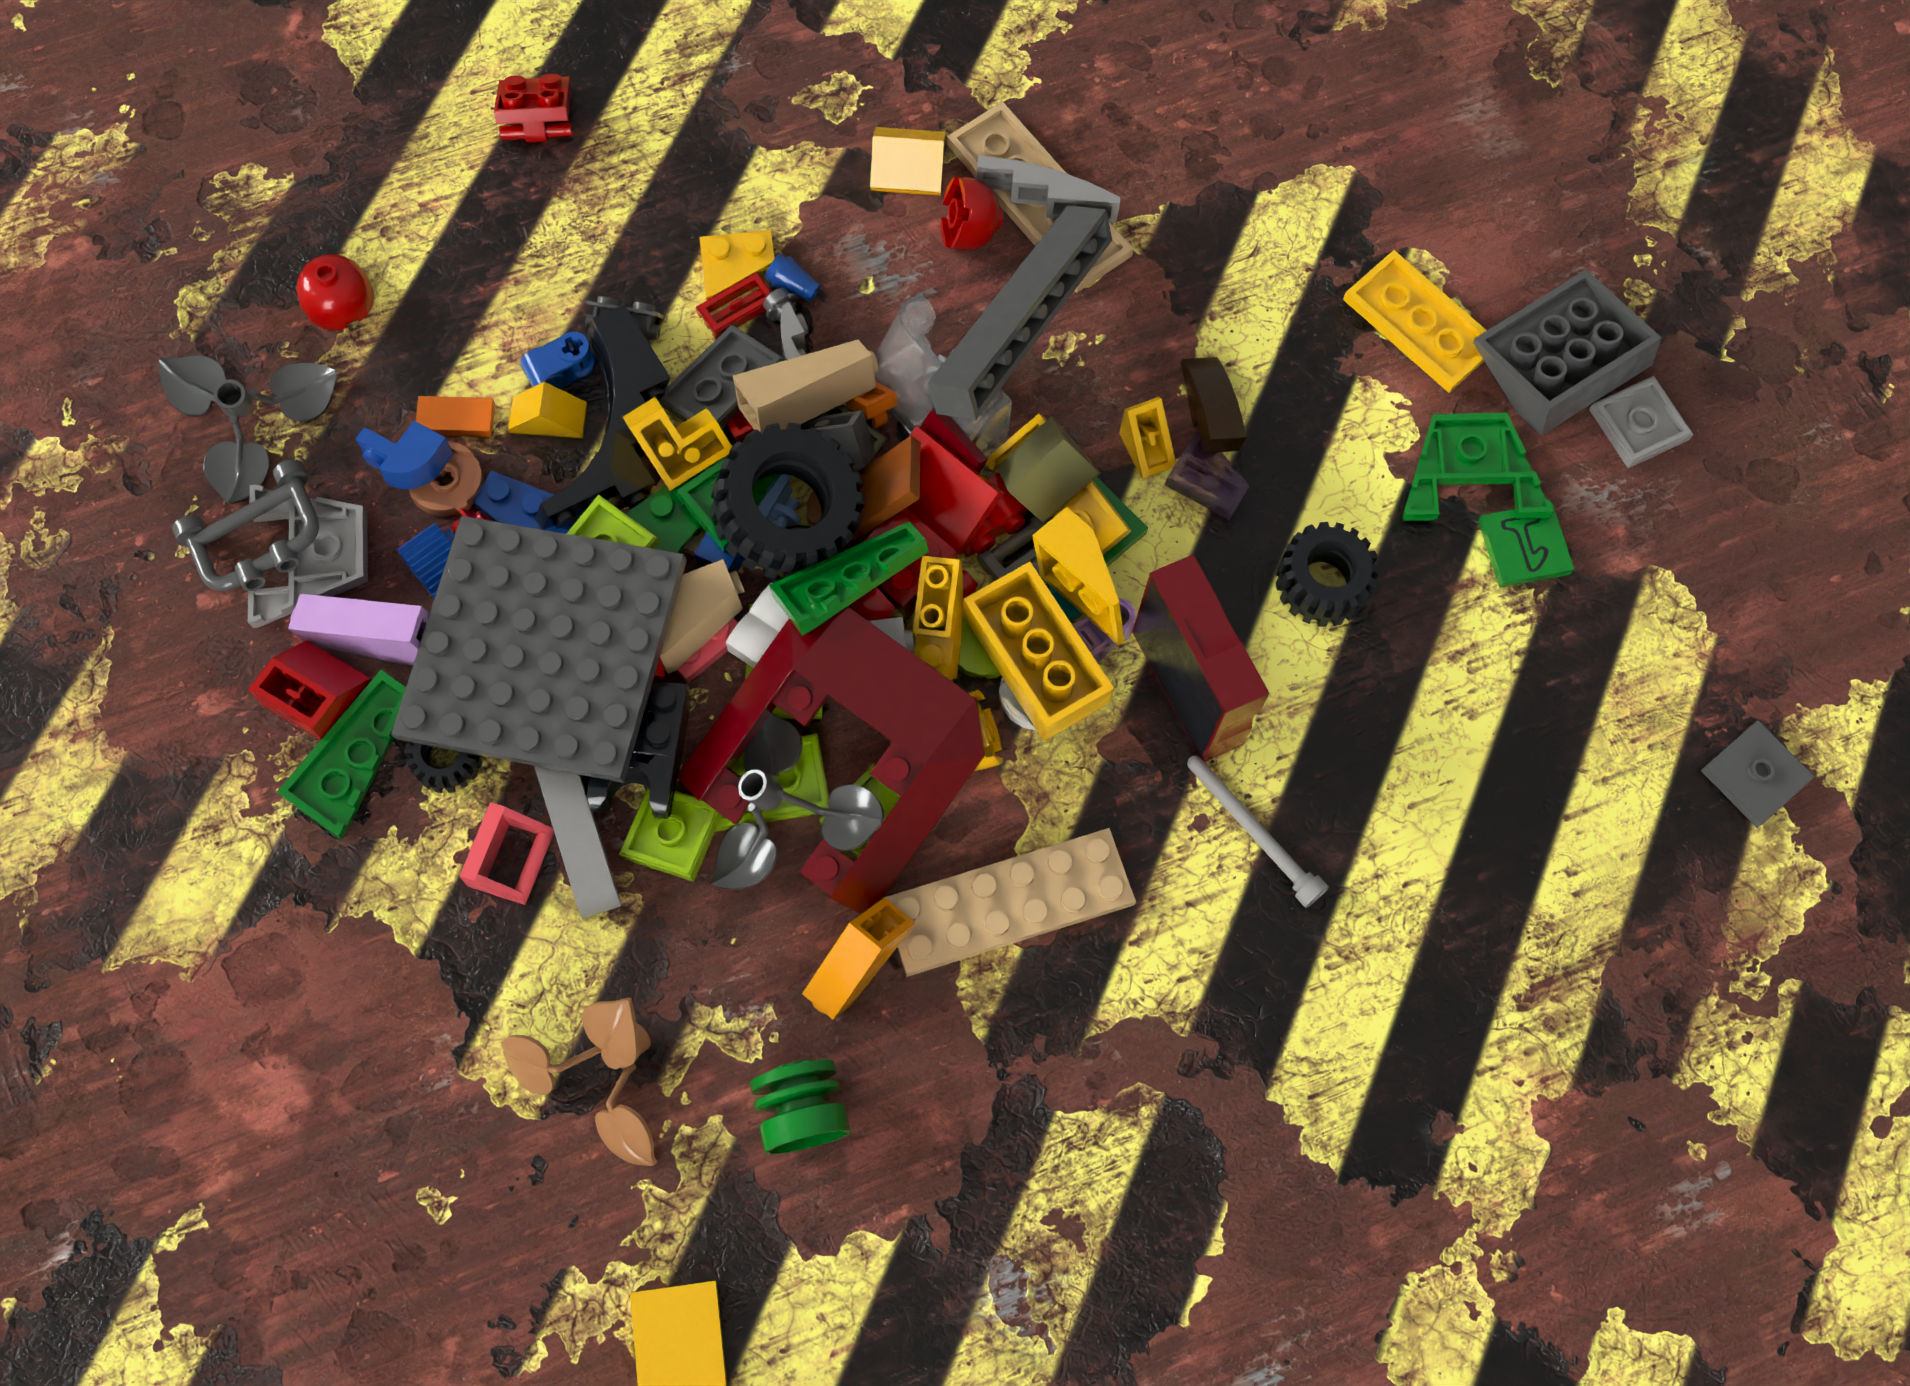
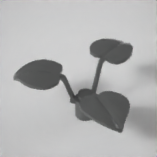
M193 355L159 359L160 382L166 397L174 408L188 416H202L209 411L213 401L229 416V421L232 423L236 436V443L222 441L212 446L205 455L203 468L209 484L221 495L226 503L230 504L249 498L250 485L262 486L270 469L269 456L261 444H244L239 418L246 416L250 412L252 400L255 399L271 405L280 403L281 411L287 418L300 422L311 421L326 411L331 402L338 378L337 372L325 365L316 363L289 364L278 369L271 376L269 387L276 397H269L257 393L254 389L246 391L243 385L236 380H226L224 369L218 362L209 357Z
M770 714L744 751L746 773L741 777L738 784V792L743 799L750 802L747 809L753 813L760 829L753 824L742 823L734 826L727 832L719 846L716 870L711 883L719 888L738 890L760 883L771 873L777 861L778 848L775 843L766 839L769 829L760 812L761 809L771 810L779 806L782 800H785L816 814L826 816L822 824L823 838L833 848L849 851L866 843L882 826L884 820L882 804L874 794L858 785H843L834 789L829 797V809L819 807L783 791L781 784L777 781L779 772L791 770L798 762L803 746L802 737L797 728L791 723Z

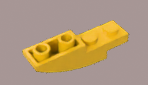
M922 556L912 634H917L914 654L953 682V679H957L962 633V560Z

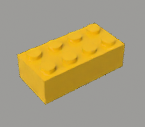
M1031 562L1022 565L963 599L962 616L1043 741L1110 703L1114 691L1113 685Z

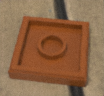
M909 436L858 471L861 473L864 483L859 492L865 494V506L860 513L863 517L857 530L863 534L875 529L920 499L921 442L913 436Z

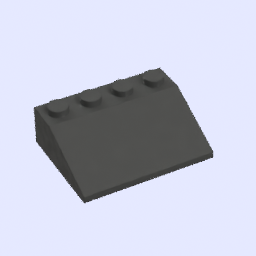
M1584 270L1474 338L1473 344L1515 411L1542 436L1652 366L1662 337L1590 272Z

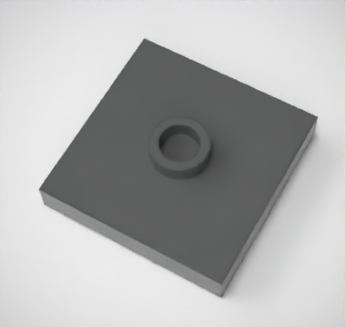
M1759 720L1700 770L1756 828L1766 822L1815 777Z

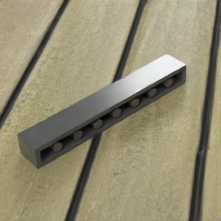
M1070 205L1064 209L994 300L986 307L979 319L968 330L964 338L950 353L942 366L931 377L928 386L936 414L975 421L979 418L1112 242L1107 210Z

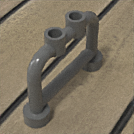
M291 459L279 463L273 470V475L278 485L277 489L208 527H205L201 517L195 515L182 517L173 524L172 531L177 543L189 548L200 578L208 588L214 591L226 592L242 586L245 591H255L264 586L266 581L263 573L271 568L276 567L279 572H289L298 567L300 562L296 554L304 551L313 543L319 530L318 516L304 487L308 481V475L301 461ZM292 498L303 522L301 533L291 540H279L269 547L268 553L257 559L242 560L235 566V571L226 576H218L205 546Z

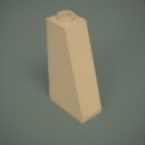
M858 339L733 375L738 407L753 429L759 430L761 434H763L766 425L778 423L780 429H786L788 423L802 424L876 388L874 373L878 372V362L874 352L868 351Z

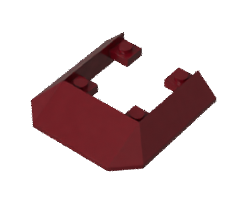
M847 606L804 636H802L790 619L787 620L681 769L677 778L698 801H704L729 821L738 824L747 812L750 802L740 796L738 784L741 776L734 772L732 768L776 706L802 725L808 726L830 696L887 737L892 743L870 774L901 796L856 860L843 851L833 848L825 839H822L800 870L802 875L830 895L829 898L862 914L882 900L985 757V749L977 699Z

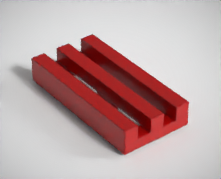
M758 272L696 306V312L700 318H703L704 324L708 329H711L712 335L717 339L729 326L734 325L738 328L766 312L763 302L772 291ZM755 287L759 288L758 290L752 292L744 298L740 297L736 299L737 297L745 294L746 292L752 290ZM736 299L730 303V306L712 316L710 315L711 312Z

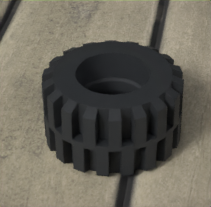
M1320 522L1317 529L1311 524L1304 528L1302 534L1298 532L1292 538L1277 568L1276 576H1278V579L1276 581L1277 591H1283L1280 600L1283 605L1290 603L1289 612L1293 616L1300 613L1304 616L1303 622L1310 624L1311 620L1318 621V626L1326 627L1329 621H1332L1333 626L1341 625L1345 618L1350 621L1356 616L1358 611L1362 610L1376 586L1379 565H1374L1378 559L1376 552L1368 551L1371 543L1366 537L1360 540L1357 537L1359 531L1352 528L1349 532L1343 529L1345 524L1336 522L1334 527H1329L1328 522ZM1316 562L1331 564L1343 574L1346 584L1339 587L1325 586L1312 577L1308 565Z

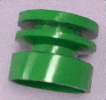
M834 1060L795 1061L775 1067L769 1072L749 1081L752 1095H766L754 1102L755 1110L761 1112L775 1111L776 1116L767 1119L759 1125L766 1155L785 1154L820 1146L851 1133L844 1103L824 1102L825 1098L841 1090L839 1081L826 1080L837 1073Z

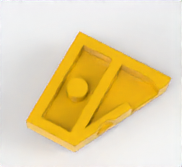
M771 230L699 237L706 300L756 272L760 276L766 274L775 259Z

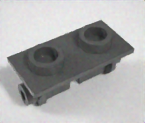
M598 296L597 302L586 300L585 304L594 308L593 314H587L585 327L589 328L592 318L619 307L620 300L604 296ZM634 302L633 308L626 307L648 342H651L652 339L658 340L660 325H655L656 319L664 320L665 316L655 312L656 306Z

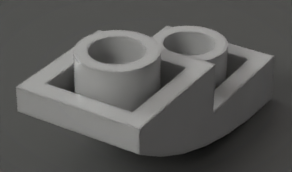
M790 302L783 304L781 312L784 360H789L806 355L804 351L806 350L805 335L809 334L803 315L801 313L796 315Z

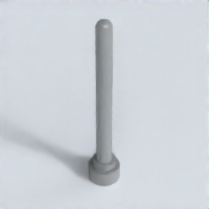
M1191 756L1188 759V768L1294 883L1292 888L1297 892L1295 897L1307 908L1318 900L1329 889L1324 880L1319 875L1314 877L1311 872L1306 874L1199 756Z

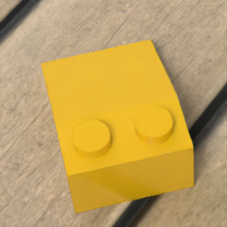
M1066 507L1032 535L1040 577L1120 646L1125 641L1120 603L1095 535L1096 530L1087 517L1084 515L1077 516Z

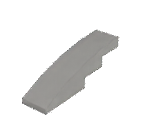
M978 155L976 179L982 181L991 189L1011 190L1010 203L1046 205L1045 218L1055 219L1060 216L1068 205L1107 210L1109 223L1117 222L1120 197L1101 187L1052 168L1013 159Z

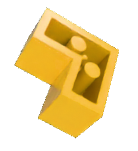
M655 397L623 416L624 421L669 491L727 456L732 448L729 440L707 408L677 427H674Z

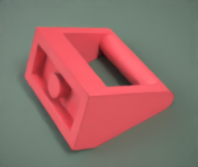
M490 802L460 873V878L468 887L520 904H526L553 838L554 829L505 806ZM509 825L537 834L515 889L488 878Z

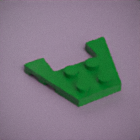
M1507 412L1432 415L1403 513V521L1438 519L1437 485L1513 484L1516 519L1551 518L1553 506L1550 499L1546 500L1540 488L1541 481L1536 471H1532L1525 457L1526 450Z

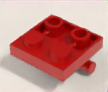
M545 74L540 78L525 79L523 76L515 75L499 80L494 107L496 124L522 123V125L499 126L500 139H525L527 143L545 142L551 137L572 136L571 122L547 123L550 121H568L571 98L570 76L560 77L558 74Z

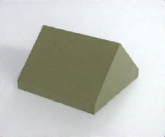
M1053 416L997 466L1008 492L1044 524L1101 473Z

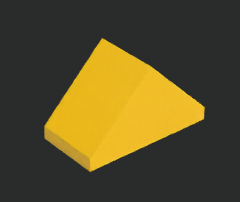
M543 382L513 396L508 431L515 434L583 439L588 404L584 400Z
M1156 397L1126 408L1119 434L1140 477L1145 479L1177 467L1162 398Z

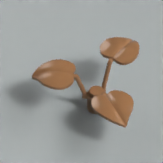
M631 997L616 1001L596 1002L589 1005L583 1011L582 1022L588 1038L595 1047L560 1064H550V1054L547 1048L532 1037L512 1035L501 1042L506 1063L515 1079L523 1088L538 1095H545L554 1089L555 1079L553 1074L568 1069L601 1053L602 1059L608 1067L612 1069L622 1068L623 1072L606 1102L608 1110H600L595 1116L597 1131L607 1148L619 1158L640 1166H653L658 1162L654 1156L653 1137L646 1121L634 1109L625 1105H616L617 1098L629 1075L636 1069L634 1062L651 1044L646 1030L636 1022Z

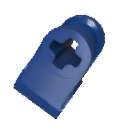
M579 332L565 333L542 347L530 350L520 360V366L532 387L546 382L560 390L581 378L587 377L593 372L596 364L595 357L590 351L588 339ZM569 342H571V344H572V346H573V348H571V349L569 348V345H568ZM581 361L584 365L583 368H581L579 364Z

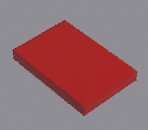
M916 426L910 436L921 442L920 499L906 508L957 552V555H962L1004 493L926 429Z

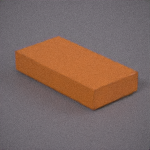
M418 396L416 422L442 436L492 437L495 402L493 398Z

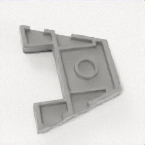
M250 485L249 504L272 490H267L264 486ZM320 497L316 499L310 498L318 516V535L309 547L296 554L300 563L297 568L288 572V586L248 591V623L253 628L264 626L292 614L300 594L333 597L368 582L367 511L363 506ZM292 498L253 519L254 522L289 519V540L298 536L303 529L302 519Z

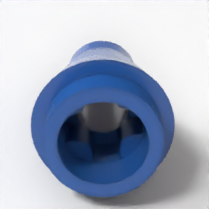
M778 254L765 275V279L771 282V287L776 289L786 288L789 293H794L797 297L809 303L812 302L821 287V284L815 281L790 255L785 257L782 254Z

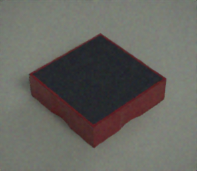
M1194 554L1150 572L1132 633L1194 750L1204 762H1207L1244 744L1252 729L1254 716L1260 713L1270 693L1244 645L1228 621Z

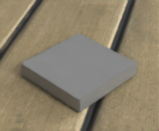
M1654 376L1593 403L1589 409L1627 468H1631L1688 441L1694 435Z

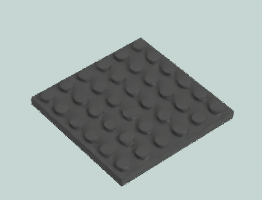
M461 516L391 735L397 740L624 783L687 562L684 554Z

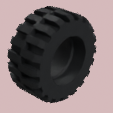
M778 423L766 425L763 434L756 429L746 434L743 443L737 442L723 461L711 494V498L714 499L710 508L711 517L715 521L718 520L715 531L719 540L727 539L729 541L726 550L733 558L739 554L746 560L743 566L751 571L758 566L765 569L764 576L776 578L778 572H784L785 577H788L844 551L861 523L863 516L860 513L865 506V494L859 492L864 484L861 473L852 472L855 461L849 453L843 456L838 451L841 444L834 438H831L829 442L821 438L822 431L811 427L809 432L802 431L801 425L796 423H788L786 429H780ZM772 474H787L805 482L815 492L820 502L822 515L819 522L813 527L802 530H789L771 523L761 514L753 498L752 491L757 480Z

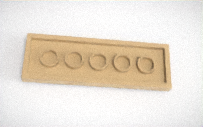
M1003 101L947 136L946 145L975 178L977 177L978 155L1018 160L1066 173ZM992 189L1000 207L1036 246L1056 220L1055 218H1045L1046 205L1010 203L1011 190ZM1109 223L1112 242L1075 289L1076 293L1132 257L1133 247L1111 223Z
M1110 828L884 897L916 922L897 947L906 977L1134 906L1136 903Z

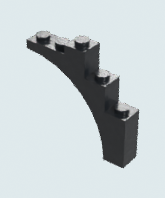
M625 305L592 318L586 334L599 360L606 384L608 414L603 442L585 471L564 490L540 504L535 520L542 530L553 526L556 529H560L569 525L576 519V515L584 512L598 495L619 510L626 507L631 510L648 498L655 483L639 458L645 456L646 453L624 421L623 416L654 397L659 401L665 395L664 390L671 377Z

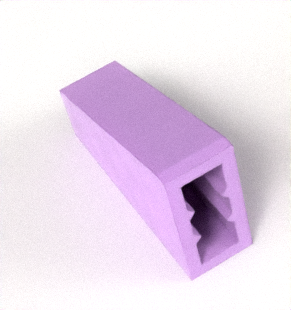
M300 594L296 607L292 611L288 630L303 641L308 640L318 647L413 667L430 613L422 606Z

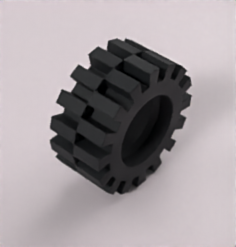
M409 742L410 747H405V755L408 757L406 762L413 775L427 789L432 787L438 793H442L443 788H446L448 793L456 792L454 786L460 785L462 789L468 786L465 780L469 777L474 780L478 775L475 769H481L483 763L480 759L481 755L459 751L457 760L451 766L438 768L433 766L429 759L430 752L434 746Z

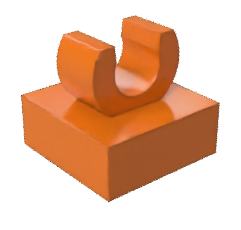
M875 381L876 388L845 402L846 407L853 411L863 410L866 421L872 419V426L875 429L888 422L886 411L898 405L896 392Z

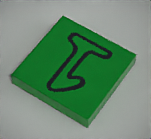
M1554 506L1551 518L1516 519L1515 509L1481 515L1478 519L1499 588L1571 575L1575 570Z

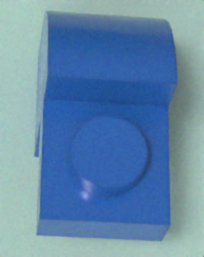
M414 420L397 444L365 427L356 437V441L363 452V459L380 470L387 485L398 489H415L430 483L440 474L453 456L446 437Z

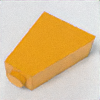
M883 898L848 924L802 995L810 1000L819 1012L826 1014L834 1020L854 1003L916 922L889 900Z

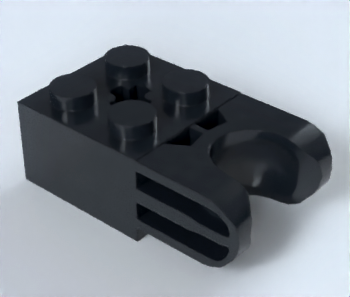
M652 682L625 782L621 783L590 777L587 799L592 812L609 811L616 792L622 786L637 783L644 785L650 790L649 803L652 807V815L655 818L668 819L671 816L691 707L687 684Z

